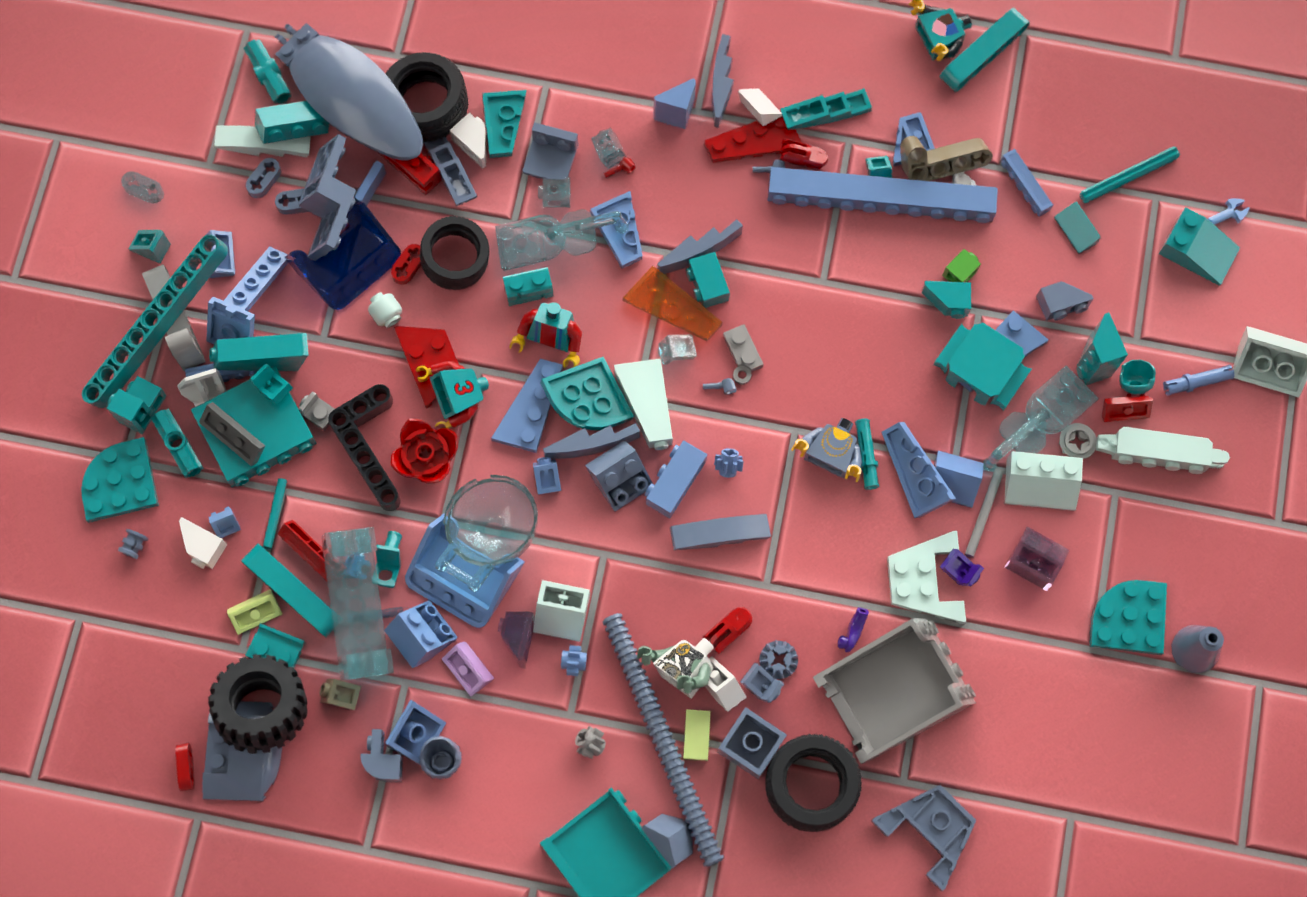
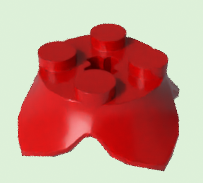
M408 419L400 432V447L394 450L391 455V467L401 476L415 478L426 484L439 483L449 474L450 463L458 449V436L448 428L435 430L423 420ZM423 451L432 452L428 458H421Z

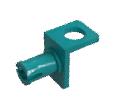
M396 531L388 532L384 546H376L377 563L371 579L373 585L388 588L395 587L401 567L400 549L398 548L402 540V535ZM383 570H388L392 573L391 579L387 581L381 580L378 575Z

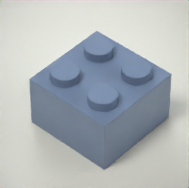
M745 707L717 752L756 779H759L787 734Z

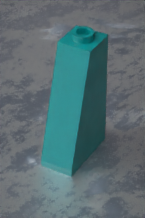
M307 333L219 339L215 342L213 348H210L209 352L210 362L214 363V369L216 368L217 370L258 371L264 364H268L271 368L276 366L278 371H298L309 356Z

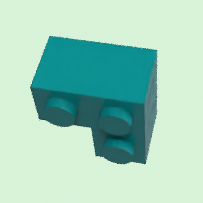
M137 376L134 381L129 383L126 392L118 389L116 394L111 395L106 409L120 424L143 435L151 422V418L158 411L167 395L162 388Z

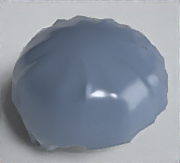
M435 736L424 743L419 756V764L421 769L431 778L448 779L460 767L462 753L460 747L451 739Z

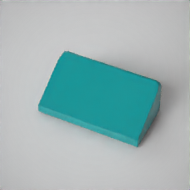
M1077 201L1054 216L1078 254L1098 244L1101 239L1100 234Z

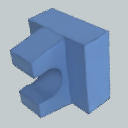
M229 506L224 508L225 511L217 514L213 512L208 517L214 532L220 538L241 530Z

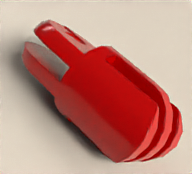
M786 138L782 140L781 161L814 170H820L827 164L828 155L823 149Z
M745 607L733 609L702 638L707 639L713 645L717 654H720L752 624L751 612Z

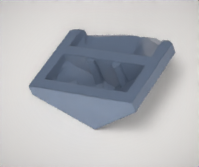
M661 814L642 827V830L672 868L693 853L692 830L688 829L690 825L685 820Z

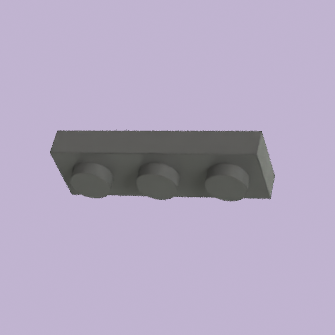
M215 403L208 404L199 423L250 466L256 464L265 445Z

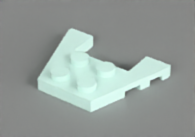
M957 531L949 532L887 557L891 605L919 613L935 615V617L941 619L946 618L960 624L966 623L964 601L939 602L935 555L949 554L952 549L959 550Z

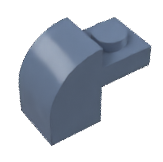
M372 729V736L367 737V750L371 751V754H361L363 767L372 777L379 781L402 782L403 757L400 754H384L385 732L382 729Z

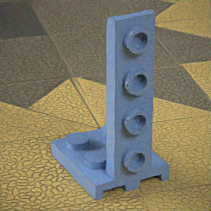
M269 246L224 301L216 297H212L209 300L207 342L215 344L219 339L253 337L255 314L248 311L289 262L290 255Z

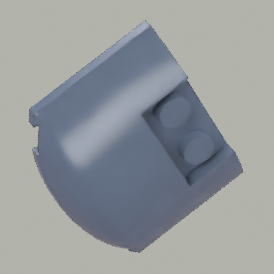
M240 701L236 713L244 718L256 719L268 715L273 711L272 708L274 707L271 702ZM209 712L205 769L202 781L203 799L264 801L266 798L264 794L276 780L281 763L282 747L277 749V746L270 748L271 752L263 753L262 750H257V754H249L247 749H244L243 752L238 751L234 748V745L229 746L224 742L222 736H219Z

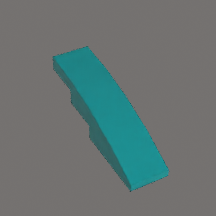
M864 88L846 95L844 91L825 98L823 95L781 108L780 111L787 130L855 117L871 112L872 106Z

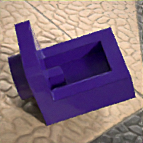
M952 549L940 566L958 585L969 587L979 580L980 574L984 569L981 565L973 564L958 549Z

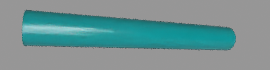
M278 478L263 543V548L272 549L287 484L286 479Z

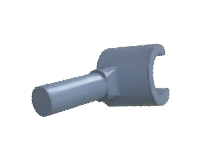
M774 160L773 166L753 167V172L770 173L771 167L785 168V162Z
M730 378L718 383L703 384V390L723 388L725 395L733 394L737 391L734 381Z

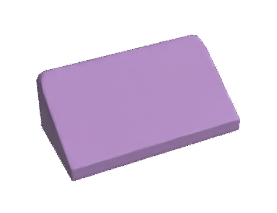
M465 641L456 644L442 658L443 662L470 697L494 679Z

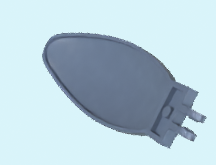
M307 23L298 31L287 24L285 29L293 36L288 42L279 33L274 36L283 45L275 55L289 67L301 94L328 123L358 143L388 157L398 160H410L419 156L423 147V138L411 110L392 81L369 57L347 43L320 35Z

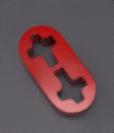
M408 245L393 265L391 275L397 284L405 285L409 283L421 267L420 245ZM416 251H418L419 258L414 257L412 261L409 262L411 260L410 253H416ZM407 266L405 270L406 276L401 275L399 278L397 271L399 270L402 272L404 268Z
M190 743L178 744L175 748L178 787L180 791L193 790L195 779L192 748Z

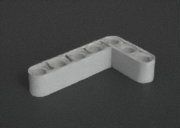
M164 264L142 273L151 297L154 299L170 279V275ZM172 300L169 301L167 307H169V306L171 305ZM183 311L167 331L168 336H165V340L172 355L183 371H185L187 368L196 367L206 361L187 315Z

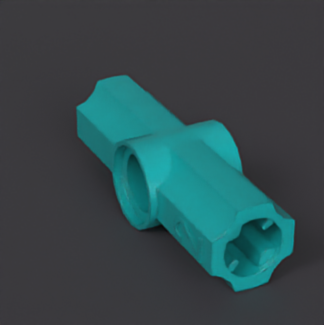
M253 39L247 42L243 49L253 65V70L262 86H265L274 104H282L288 101L292 95L281 77V71L275 60L270 58L260 39Z
M170 409L160 410L155 413L151 420L184 477L189 478L199 474L204 467ZM176 440H182L179 447H172Z

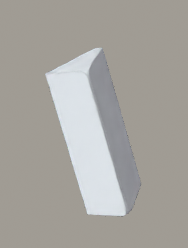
M741 89L738 91L740 102L763 126L782 116V113L759 89Z

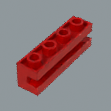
M377 152L425 195L442 181L439 168L422 153L410 160H398Z

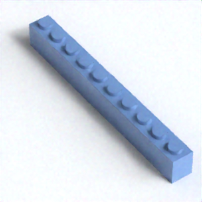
M771 167L768 201H772L775 204L795 203L797 206L802 207L816 205L823 209L838 207L845 211L860 209L868 213L882 211L890 215L904 213L912 217L925 215L931 216L934 219L947 217L957 221L969 219L976 220L979 223H987L989 221L992 222L996 215L998 188Z

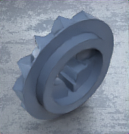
M775 640L766 644L762 649L759 658L760 666L773 678L784 679L792 675L796 670L798 655L795 648L786 641ZM774 653L779 656L786 653L783 659L784 665L777 663L771 666L775 659Z

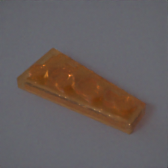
M654 266L623 297L624 302L705 341H708L723 323Z

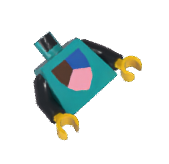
M912 0L908 4L914 8L911 10V14L913 16L917 13L919 14L915 27L933 61L937 59L940 62L942 59L954 58L963 45L964 30L972 28L970 17L966 15L957 18L954 10L951 8L932 7L925 5L922 0Z

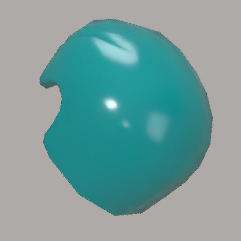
M1144 360L1128 361L1121 368L1119 376L1120 386L1127 393L1134 395L1145 394L1154 386L1156 370L1150 362Z

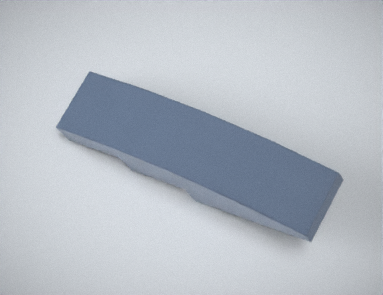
M723 33L716 54L712 83V111L714 127L719 128L734 82V79L728 78L732 66V57L727 56L731 36Z
M443 137V139L423 142L433 164L439 168L442 181L455 205L459 206L477 198V194L450 141L448 142L447 138Z
M736 219L721 233L713 227L698 241L690 235L657 263V273L663 275L688 267L690 259L712 252L716 253L742 234L743 225Z
M635 423L614 433L610 425L589 436L584 428L544 448L543 452L545 457H551V459L593 455L610 450L624 440L629 443L640 438V430Z
M767 514L719 518L670 527L674 550L714 548L724 544H738L748 540H762L771 537Z

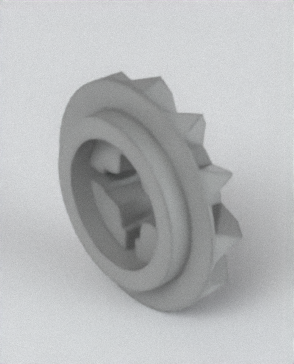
M1070 424L1060 434L1059 445L1062 448V452L1069 457L1085 459L1090 457L1096 449V435L1090 427L1084 424ZM1075 435L1080 441L1085 442L1080 445V449L1077 448L1076 444L1070 443L1075 439Z

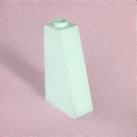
M661 359L614 365L616 380L648 447L655 448V450L667 449L668 446L672 445L673 437Z

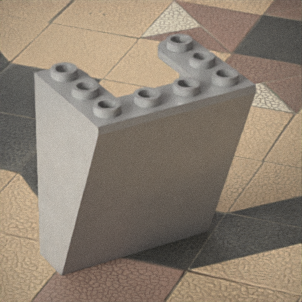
M912 618L813 676L818 688L824 687L827 692V698L832 699L854 739L852 743L854 746L857 745L859 749L855 754L861 764L878 757L976 703L973 699L976 695L969 684L965 685L962 680L963 672L957 663L953 664L949 657L951 654L950 649L944 641L940 642L936 635L939 631L932 620Z

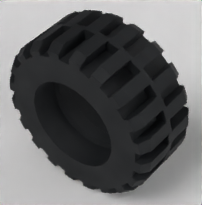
M261 654L253 655L251 659L246 657L240 658L239 663L234 665L232 662L226 666L227 671L225 673L221 671L216 677L218 683H212L210 688L212 695L208 697L209 712L219 736H222L224 742L229 746L234 745V748L241 752L247 749L249 754H257V750L268 753L271 752L270 748L277 746V749L285 746L284 741L287 739L292 741L296 737L295 730L300 731L304 725L303 719L307 717L308 712L306 707L308 704L307 697L297 671L293 667H289L286 661L279 659L277 662L275 656L266 655V658H262ZM271 690L281 695L277 707L264 717L249 719L236 713L240 701L253 691Z

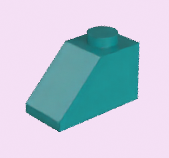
M924 282L922 294L944 316H951L954 319L968 316L971 310V283Z

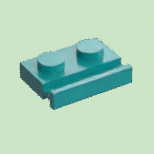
M260 623L259 629L255 633L245 656L253 658V655L261 654L262 658H266V655L275 656L277 662L279 659H282L288 663L289 667L295 668L306 642Z

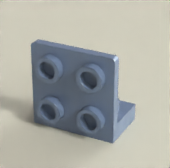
M534 122L532 127L533 140L523 167V174L565 185L578 148V134Z

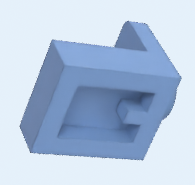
M551 457L538 458L537 462L533 463L538 495L561 491L556 459L551 460Z

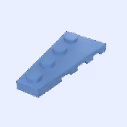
M1014 310L996 329L997 332L1021 346L1025 357L1038 347L1046 344L1049 340ZM959 382L968 391L972 392L974 390L969 385Z
M544 359L538 361L491 437L492 441L537 453L551 408V404L540 382L543 378L562 372V364Z
M898 422L882 431L914 518H920L956 499L905 422Z

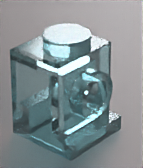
M611 128L603 130L591 138L599 159L608 169L627 157L617 135Z
M566 177V179H543V185H538V199L543 200V207L570 208V177Z

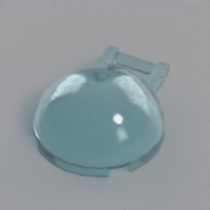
M490 475L491 478L478 482L476 479L471 480L452 496L445 510L443 524L445 525L446 538L449 545L437 560L435 568L440 572L446 571L468 585V589L476 592L481 587L494 567L505 565L520 557L528 549L536 534L538 510L535 500L527 487L518 480L508 476ZM456 554L463 560L480 566L474 576L451 564Z

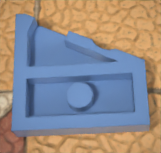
M921 112L899 119L893 166L901 165L900 145L908 136L917 137L926 151L935 149Z

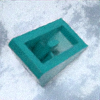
M138 230L128 250L161 264L171 244L161 230Z

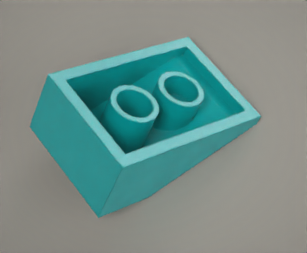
M1185 207L1169 233L1159 255L1220 286L1240 247L1206 217Z

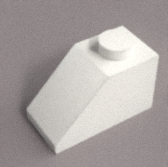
M468 113L450 129L451 139L483 169L486 166V125L479 117L475 118Z
M181 517L179 523L186 552L192 558L191 562L202 569L205 566L213 569L227 544L220 537Z
M711 656L709 661L713 669L709 683L705 687L713 698L728 712L744 700L746 695L736 678Z

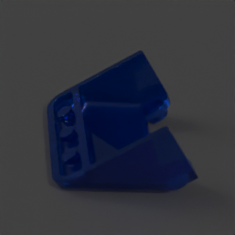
M355 200L352 209L348 211L346 216L350 227L339 235L341 241L335 250H331L326 256H322L316 261L308 258V255L301 250H294L284 257L330 308L335 310L346 307L391 269L401 255L400 248L364 202Z

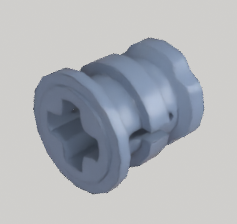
M126 529L128 535L126 538H123L122 542L124 544L117 551L138 559L139 550L142 551L144 547L142 545L143 541H148L149 538L136 531Z

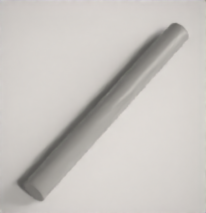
M1001 469L994 470L965 555L970 558L975 556L1004 471Z

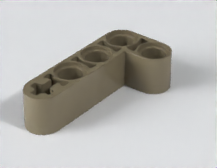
M915 136L906 137L900 145L901 166L909 180L931 181L984 167L991 162L993 157L988 146L980 138L926 151L920 140Z

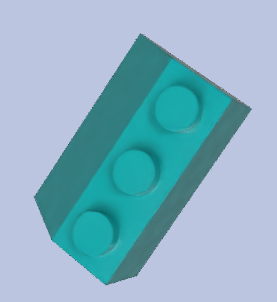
M1109 312L1104 314L1089 336L1077 363L1076 371L1078 377L1084 381L1086 386L1112 377L1128 355Z

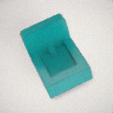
M264 364L250 379L254 386L276 405L293 389L268 364Z

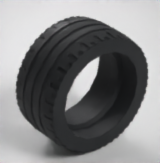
M460 216L441 218L430 225L421 240V266L430 281L441 288L449 290L468 288L482 277L487 268L490 251L489 243L484 231L472 220ZM447 236H461L475 246L477 259L468 269L449 271L440 267L432 257L434 244L439 239Z

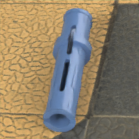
M1227 365L1193 375L1184 374L1181 378L1164 381L1163 389L1166 391L1165 394L1167 396L1183 391L1192 392L1198 387L1232 380L1235 374L1234 370L1229 371V369H1232V366Z

